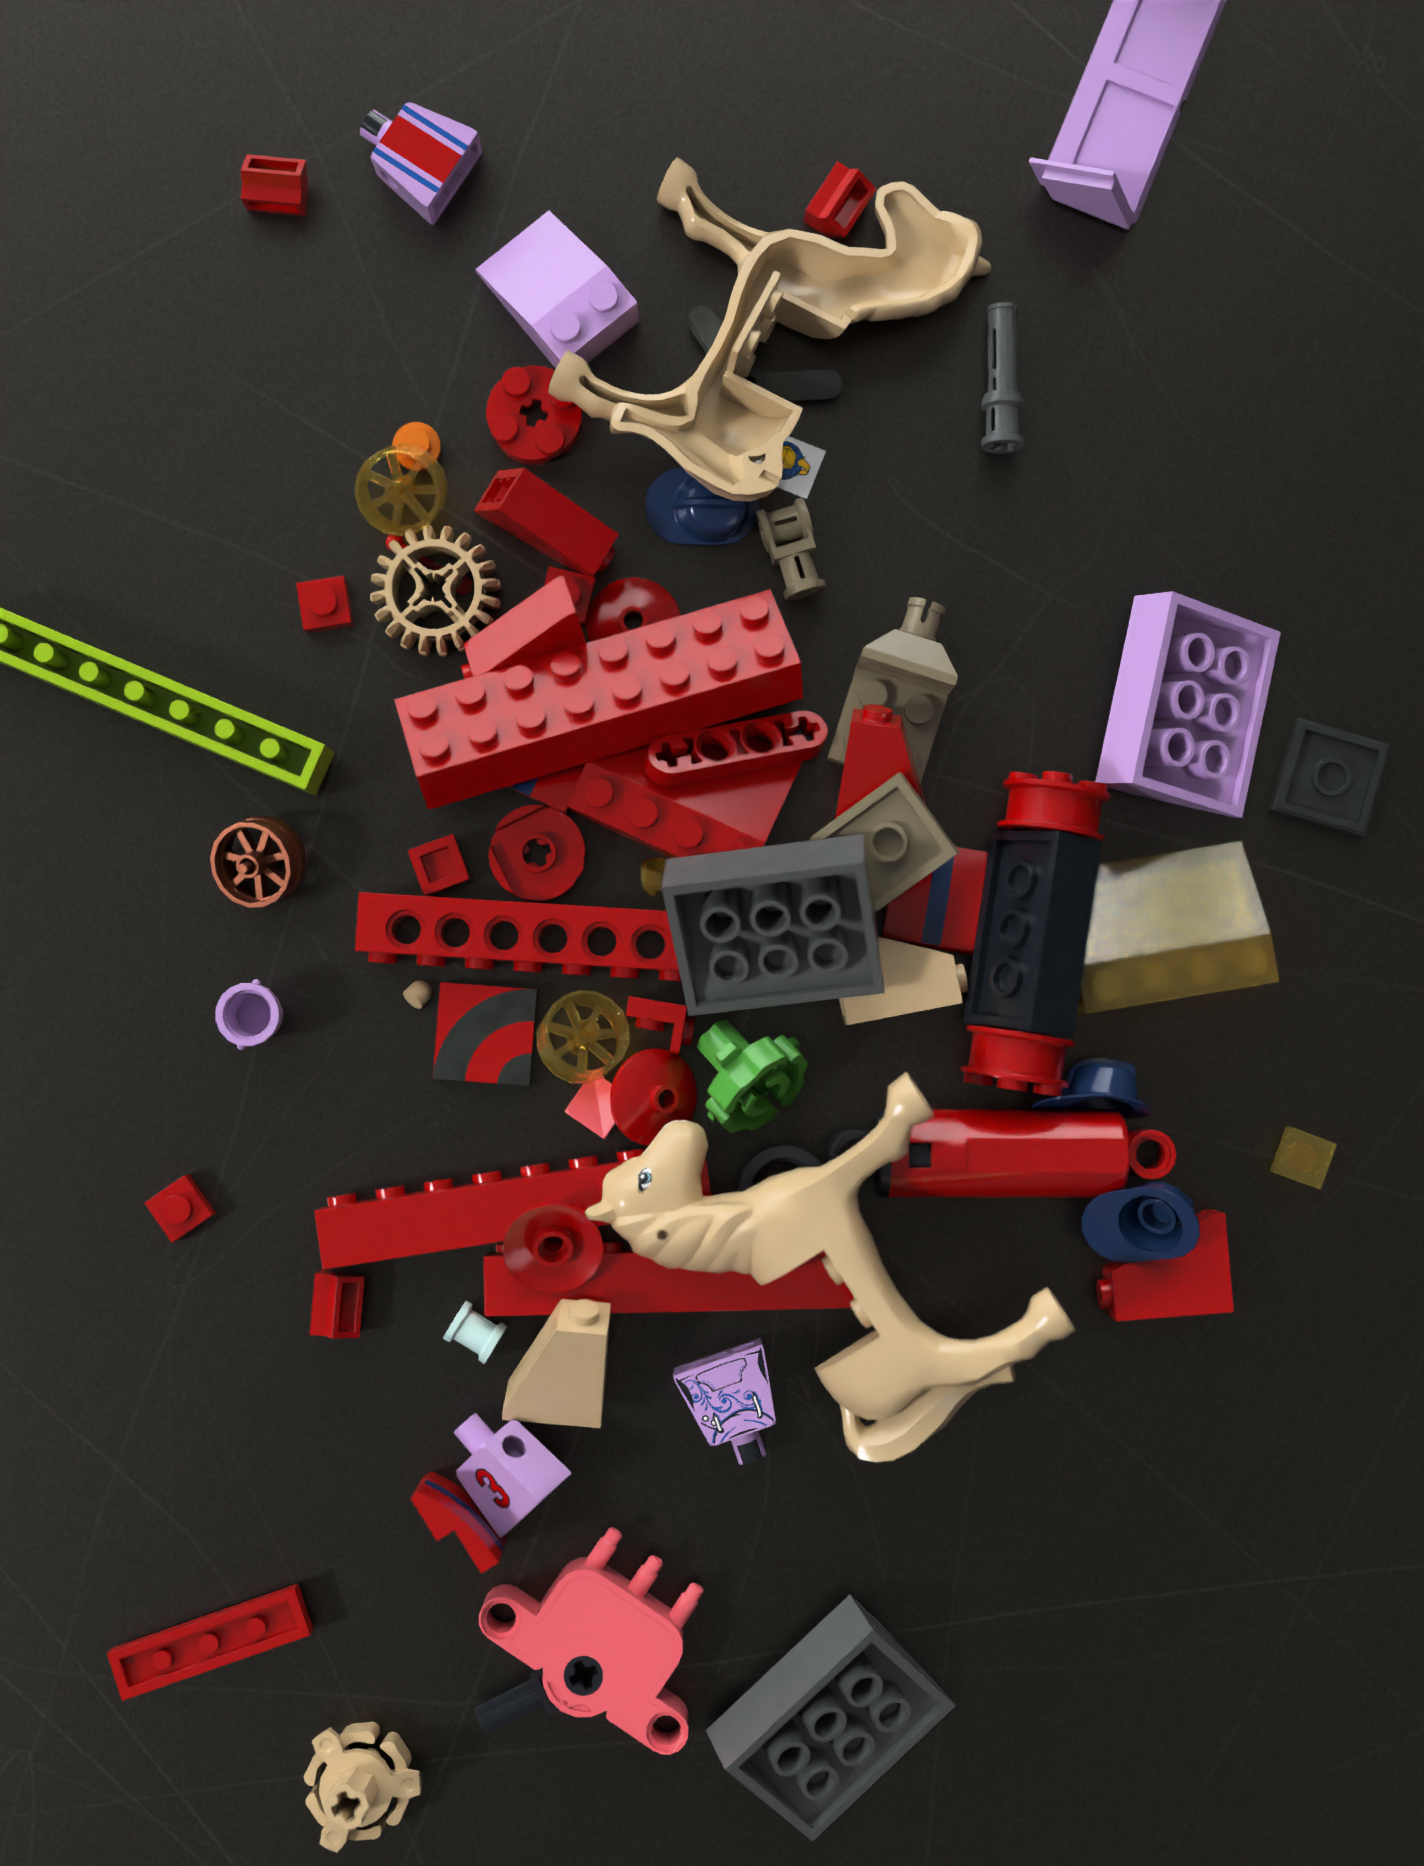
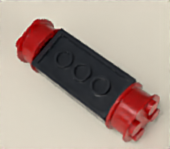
M1043 771L1042 779H1038L1037 775L1030 773L1009 772V778L1003 781V788L1009 790L1005 820L997 822L999 830L991 831L963 1018L964 1023L981 1026L967 1025L966 1028L967 1031L973 1033L969 1064L960 1068V1071L964 1072L963 1082L993 1086L994 1077H998L996 1087L1027 1092L1029 1090V1083L1033 1082V1093L1058 1097L1063 1095V1088H1068L1069 1086L1068 1082L1062 1080L1066 1048L1074 1047L1075 1041L1043 1036L1041 1034L1067 1038L1074 1037L1102 843L1105 842V836L1098 833L1102 804L1111 801V794L1107 792V784L1094 781H1079L1078 784H1073V775L1056 771Z

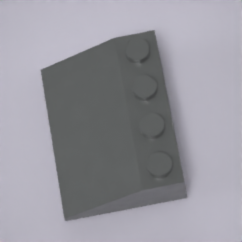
M864 834L666 859L662 892L689 1016L885 993Z
M848 1595L706 1729V1732L724 1769L813 1842L956 1705L887 1629L855 1598Z

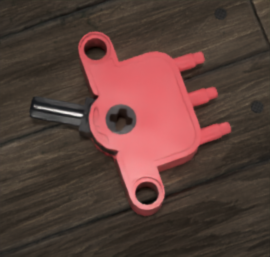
M614 1527L609 1528L606 1534L599 1539L588 1557H580L570 1561L561 1570L541 1602H538L518 1587L510 1584H501L492 1588L487 1593L479 1613L481 1631L488 1639L531 1667V1678L478 1704L475 1708V1714L480 1727L485 1733H490L542 1706H545L549 1715L560 1710L574 1717H593L606 1711L607 1720L651 1750L662 1755H671L678 1752L685 1745L688 1738L689 1712L686 1704L663 1686L680 1661L683 1653V1627L697 1607L698 1600L704 1593L703 1588L695 1582L691 1583L671 1609L647 1593L663 1565L659 1557L650 1555L645 1564L640 1566L631 1581L606 1565L622 1538V1533ZM498 1603H505L511 1606L516 1617L509 1622H501L492 1615L491 1607ZM582 1661L585 1667L594 1665L593 1674L587 1675L584 1669L576 1671L577 1662ZM661 1716H671L680 1725L674 1731L662 1732L655 1727L654 1721Z

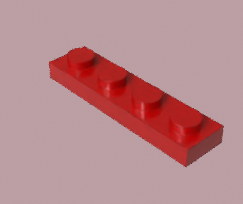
M297 1583L115 1646L107 1652V1656L123 1701L308 1637L313 1632V1626L299 1584Z

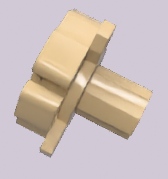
M372 1721L352 1723L346 1726L340 1735L329 1727L312 1741L316 1753L304 1774V1781L307 1785L314 1787L306 1798V1806L317 1822L324 1827L319 1844L338 1853L348 1839L354 1841L375 1840L380 1837L386 1823L390 1826L397 1825L403 1817L410 1798L420 1795L422 1791L420 1771L410 1769L411 1753L398 1733H388L380 1745V1748L392 1758L395 1765L393 1770H390L386 1761L381 1758L379 1751L374 1748L366 1750L361 1748L349 1749L348 1745L353 1742L375 1743L380 1734V1727ZM325 1762L327 1767L320 1778V1783L314 1785L321 1774L322 1763ZM392 1797H397V1803L386 1818V1815L383 1814L387 1811Z

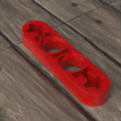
M796 711L662 736L655 739L649 746L644 763L645 772L656 784L675 786L809 760L821 752L828 733L827 725L816 713ZM802 730L805 736L813 737L811 741H806L803 735H795L796 731ZM751 736H762L770 742L772 749L766 752L755 751L748 745L747 739ZM787 740L786 745L783 746V741ZM707 744L718 745L724 749L727 757L720 761L710 760L703 755L701 748ZM687 750H690V755L685 756ZM667 755L669 761H676L675 767H669L666 761H659L660 756Z

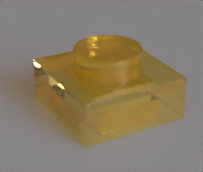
M1286 1126L1270 1172L1321 1190L1337 1144Z

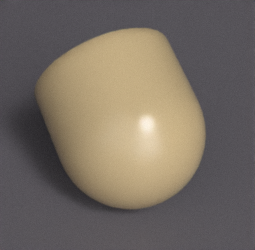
M417 980L403 992V996L413 1007L421 1009L430 1000L432 988L428 982Z

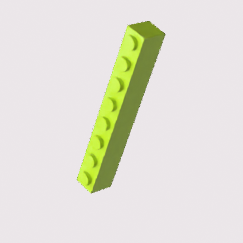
M0 608L1 664L309 794L317 795L335 754L325 744Z

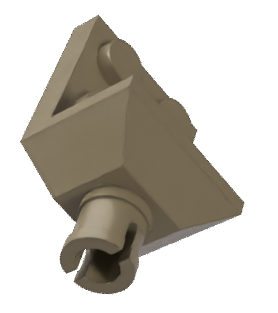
M911 597L908 600V609L902 627L899 630L894 629L864 646L852 678L827 760L844 765L853 708L863 709L864 705L868 704L886 706L893 710L892 714L902 716L921 784L948 695L955 687L958 675L943 645L936 642V635L946 612L944 606L932 601L925 622L922 623L921 616L927 599Z
M902 772L897 773L811 836L810 840L864 834L875 912L959 853Z

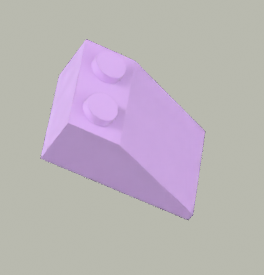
M547 211L475 269L484 283L555 368L568 350L584 358L588 364L639 322L638 302L610 268L550 211Z

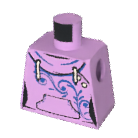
M761 1337L674 1368L673 1377L675 1383L710 1446H716L731 1440L739 1465L755 1462L767 1455L758 1430L776 1424Z

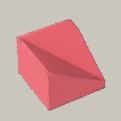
M592 1071L564 1111L603 1139L607 1137L615 1125L610 1108L612 1083L595 1071Z

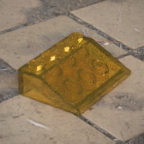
M1241 841L1099 864L1077 1014H1088L1279 982L1271 932Z

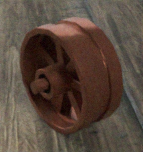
M253 816L224 829L214 841L210 856L212 875L219 889L233 902L248 908L265 907L293 893L303 881L307 865L305 848L297 833L284 821L271 816ZM248 827L263 831L258 847L248 831ZM236 836L239 838L246 853L232 850ZM272 839L275 842H277L281 852H279L277 848H275L274 846L270 845ZM285 859L286 874L276 868L280 860ZM233 861H236V868L239 874H237L233 866ZM266 875L281 886L277 893L268 895ZM254 877L255 891L251 890L244 883L247 878Z

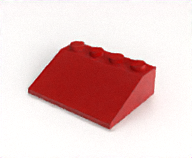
M718 723V724H715V725H712V726H708V727H705V728L715 727V726H720V725H726V724H724V723ZM751 736L747 739L748 745L755 751L766 752L772 749L770 744ZM648 744L585 763L566 806L570 812L670 858L764 847L803 761L675 786H662L652 781L645 772L644 763L650 746ZM707 744L701 748L703 755L710 760L720 761L727 757L724 749L718 745ZM687 750L685 756L690 755L691 751ZM667 755L660 756L659 761H666L669 767H675L676 761H669Z

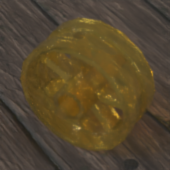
M401 443L383 448L363 463L356 476L354 493L358 508L370 525L386 534L405 536L406 531L412 530L414 533H417L438 517L446 503L448 486L444 471L433 455L419 446ZM396 454L408 455L417 460L408 474L402 475ZM385 456L387 457L393 480L371 470L377 461ZM423 466L432 476L434 485H418L415 477ZM368 480L385 487L384 495L371 501L367 488ZM415 494H436L434 506L429 514L415 499ZM387 501L394 505L392 522L380 515L376 507ZM405 502L421 521L409 525L401 524Z
M578 990L563 995L544 1015L537 1030V1049L543 1064L555 1076L570 1083L588 1084L604 1078L623 1059L629 1045V1024L623 1010L611 998L596 991ZM575 1005L592 1008L593 1011L589 1019L581 1020ZM565 1008L573 1028L552 1022L551 1020L559 1010ZM600 1014L610 1022L612 1028L600 1030V1026L596 1022ZM549 1032L566 1037V1044L555 1051L549 1038ZM616 1038L614 1056L606 1051L596 1040ZM588 1049L605 1066L596 1070H587ZM568 1052L578 1055L577 1068L567 1064L561 1057Z

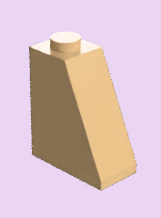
M878 937L885 993L839 998L844 1025H851L963 1003L961 993L968 992V982L963 964L955 965L954 955Z
M588 1299L560 1300L508 1380L502 1420L601 1428L605 1397L611 1303L594 1302Z

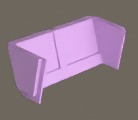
M1113 0L1049 159L1044 160L1030 157L1029 160L1040 185L1046 187L1053 200L1127 230L1130 229L1131 224H1136L1180 117V106L1188 97L1227 0Z

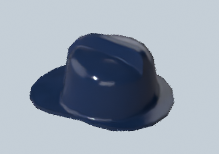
M682 467L668 470L657 477L647 491L644 505L647 521L655 533L668 542L682 545H725L736 543L747 536L757 523L756 511L760 510L759 499L751 502L732 501L714 494L689 475Z
M1100 1057L1085 1059L1069 1070L1065 1080L1069 1083L1068 1088H1063L1062 1096L1048 1098L1032 1105V1109H1117L1125 1119L1142 1118L1150 1114V1107L1138 1100L1134 1065L1129 1062Z
M1152 1181L1143 1183L1137 1188L1115 1190L1098 1195L1087 1204L1081 1217L1082 1233L1088 1245L1099 1255L1116 1262H1139L1183 1257L1195 1248L1200 1237L1199 1220L1194 1212L1193 1199L1187 1198L1177 1187L1167 1182Z

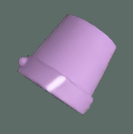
M254 979L252 983H240L230 987L220 997L216 1006L215 1020L221 1034L228 1041L237 1044L239 1050H244L246 1046H257L265 1043L276 1034L283 1021V1009L274 993L269 988L262 986L260 980Z

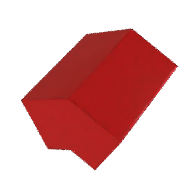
M247 154L240 170L242 180L240 199L245 208L250 211L306 216L309 188L306 160Z
M837 161L807 206L804 222L827 237L845 238L877 188L859 169H849Z
M320 1270L315 1273L310 1335L326 1336L331 1339L360 1338L365 1276L351 1272Z

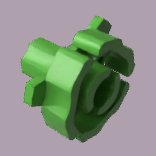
M728 1020L714 1023L706 1033L701 1035L697 1044V1048L719 1072L707 1090L711 1098L706 1102L705 1106L709 1110L707 1116L712 1122H719L728 1132L735 1133L746 1129L750 1131L756 1130L774 1120L778 1115V1110L765 1096L770 1092L782 1107H786L795 1100L804 1086V1073L808 1067V1062L799 1052L800 1042L795 1037L787 1039L784 1035H781L774 1041L767 1036L753 1044H749Z

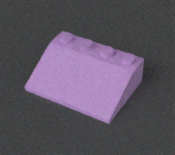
M1173 591L1134 596L1095 782L1107 784L1109 788L1131 795L1234 818H1242L1281 632Z

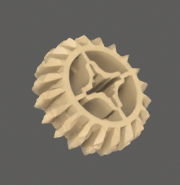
M426 525L423 529L424 540L418 541L414 532L408 530L405 532V537L410 544L409 546L402 549L395 540L389 543V547L396 554L393 561L386 556L380 555L377 562L388 571L386 575L380 573L372 574L371 581L385 588L384 590L371 593L370 600L375 604H387L375 613V617L379 622H387L394 619L385 630L390 638L397 637L405 631L400 643L404 649L409 650L419 639L418 650L422 656L429 655L432 642L436 643L438 654L441 657H447L449 641L453 640L459 652H464L463 644L465 642L462 636L467 633L471 637L478 634L479 630L474 627L478 621L485 626H489L494 622L493 618L483 611L484 608H500V600L493 596H488L487 593L501 589V582L495 578L485 579L497 567L493 560L479 563L486 553V549L482 544L476 545L467 551L471 543L469 534L463 532L456 542L453 543V530L450 526H444L440 539H436L432 526ZM430 555H447L458 559V561L453 566L448 563L442 569L433 571L424 567L418 562V559ZM471 570L474 578V597L468 611L465 613L456 602L455 595L456 589L463 582L462 577ZM408 571L415 580L416 589L413 596L407 601L409 606L402 612L399 605L398 591L404 573ZM422 575L431 583L435 581L438 586H440L441 581L445 582L442 590L446 594L445 598L452 605L451 608L447 607L442 600L436 601L434 597H432L431 602L427 601L430 593L427 589L428 586L421 579ZM432 612L445 613L455 622L450 626L439 629H427L413 624L419 617L424 619Z

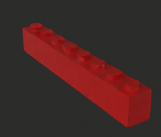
M645 1148L616 1152L617 1161L598 1164L597 1155L569 1159V1168L550 1171L549 1163L520 1167L521 1176L502 1179L501 1170L477 1173L472 1175L473 1183L459 1186L453 1185V1178L437 1179L423 1182L424 1191L405 1194L404 1185L375 1190V1199L357 1201L356 1193L327 1197L328 1206L314 1211L322 1269L503 1242L505 1233L512 1221L523 1211L539 1204L564 1203L585 1212L589 1207L602 1201L605 1175L625 1161L641 1156ZM705 1157L701 1171L703 1196H712ZM594 1220L597 1226L611 1225V1223Z
M603 1240V1256L595 1274L583 1285L562 1293L538 1292L517 1281L505 1264L503 1243H497L496 1251H490L484 1256L485 1316L551 1315L561 1299H588L594 1302L611 1303V1314L852 1308L850 1302L854 1300V1297L845 1282L837 1285L828 1273L822 1261L826 1257L824 1250L783 1276L760 1285L751 1274H740L735 1271L712 1273L681 1268L669 1269L657 1264L653 1259L634 1253L632 1248L623 1249V1241ZM553 1241V1242H548V1243L555 1244V1243H558V1242H560V1241Z

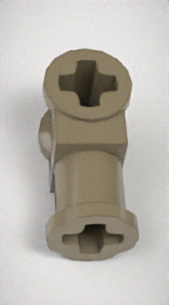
M795 499L794 505L766 513L764 509L756 511L757 523L765 549L770 554L773 567L780 565L787 587L783 592L785 600H799L823 591L826 588L824 579H819L812 555L815 554L816 545L812 522L804 499ZM796 563L798 564L801 577H800V575H799V572H798V568H797Z

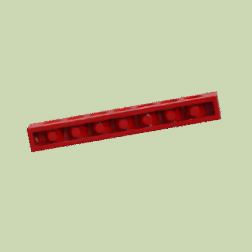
M359 892L355 951L368 953V962L397 964L398 955L417 956L416 965L445 967L446 958L465 959V968L494 970V961L514 962L513 971L542 973L543 964L562 965V974L591 976V967L611 968L610 977L639 979L640 970L659 971L658 980L681 981L667 911ZM415 917L421 926L420 936L415 942L404 944L397 935L398 925L405 918ZM463 920L469 927V938L462 946L452 947L445 938L446 928L453 921ZM504 923L514 924L519 934L515 946L508 950L498 949L493 941L495 929ZM551 926H560L567 933L566 946L557 953L546 952L541 944L543 932ZM599 929H608L616 937L614 950L606 956L593 954L589 947L591 935ZM656 932L664 938L665 949L659 957L646 959L638 953L637 942L644 933Z

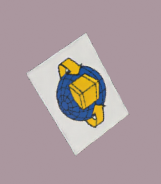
M788 436L783 442V471L781 481L777 487L807 499L826 451ZM765 457L756 461L755 463L763 462Z

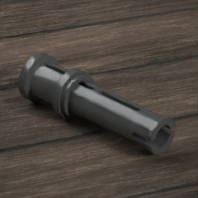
M997 302L987 307L988 392L985 393L984 398L981 400V408L986 412V436L981 439V448L986 452L1004 454L1017 452L1024 448V437L1019 435V411L1024 408V398L1018 391L1017 384L1018 305H1013L1011 302Z

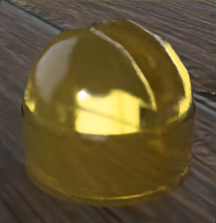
M653 857L645 859L641 863V885L651 896H655L657 890H662L666 859L669 858Z

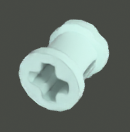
M466 1300L443 1339L447 1342L452 1340L459 1342L478 1354V1361L485 1364L506 1330L507 1325L502 1322L498 1325L494 1324L473 1311V1304Z

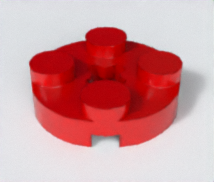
M535 365L523 368H510L504 373L502 379L496 383L489 395L486 406V419L492 437L499 445V448L508 457L517 462L529 465H541L550 462L551 458L570 450L580 435L583 421L582 409L573 402L559 401L548 393L550 381L555 372L551 368ZM533 404L541 405L542 412L548 414L546 420H538L535 427L527 425V417L522 414L523 410L531 408Z
M541 805L523 806L507 814L495 829L496 832L492 837L488 854L492 873L506 891L524 901L546 902L557 899L570 891L584 872L586 856L584 838L575 822L562 812ZM535 840L540 846L549 844L551 852L546 855L547 863L541 867L536 862L527 864L524 858L530 852L528 844Z

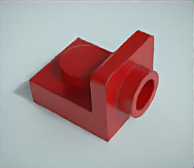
M629 996L626 1016L636 1017L635 1027L663 1032L665 1022L673 1023L674 1028L669 1053L680 1054L681 1045L691 1046L695 1017L686 1016L687 1006Z

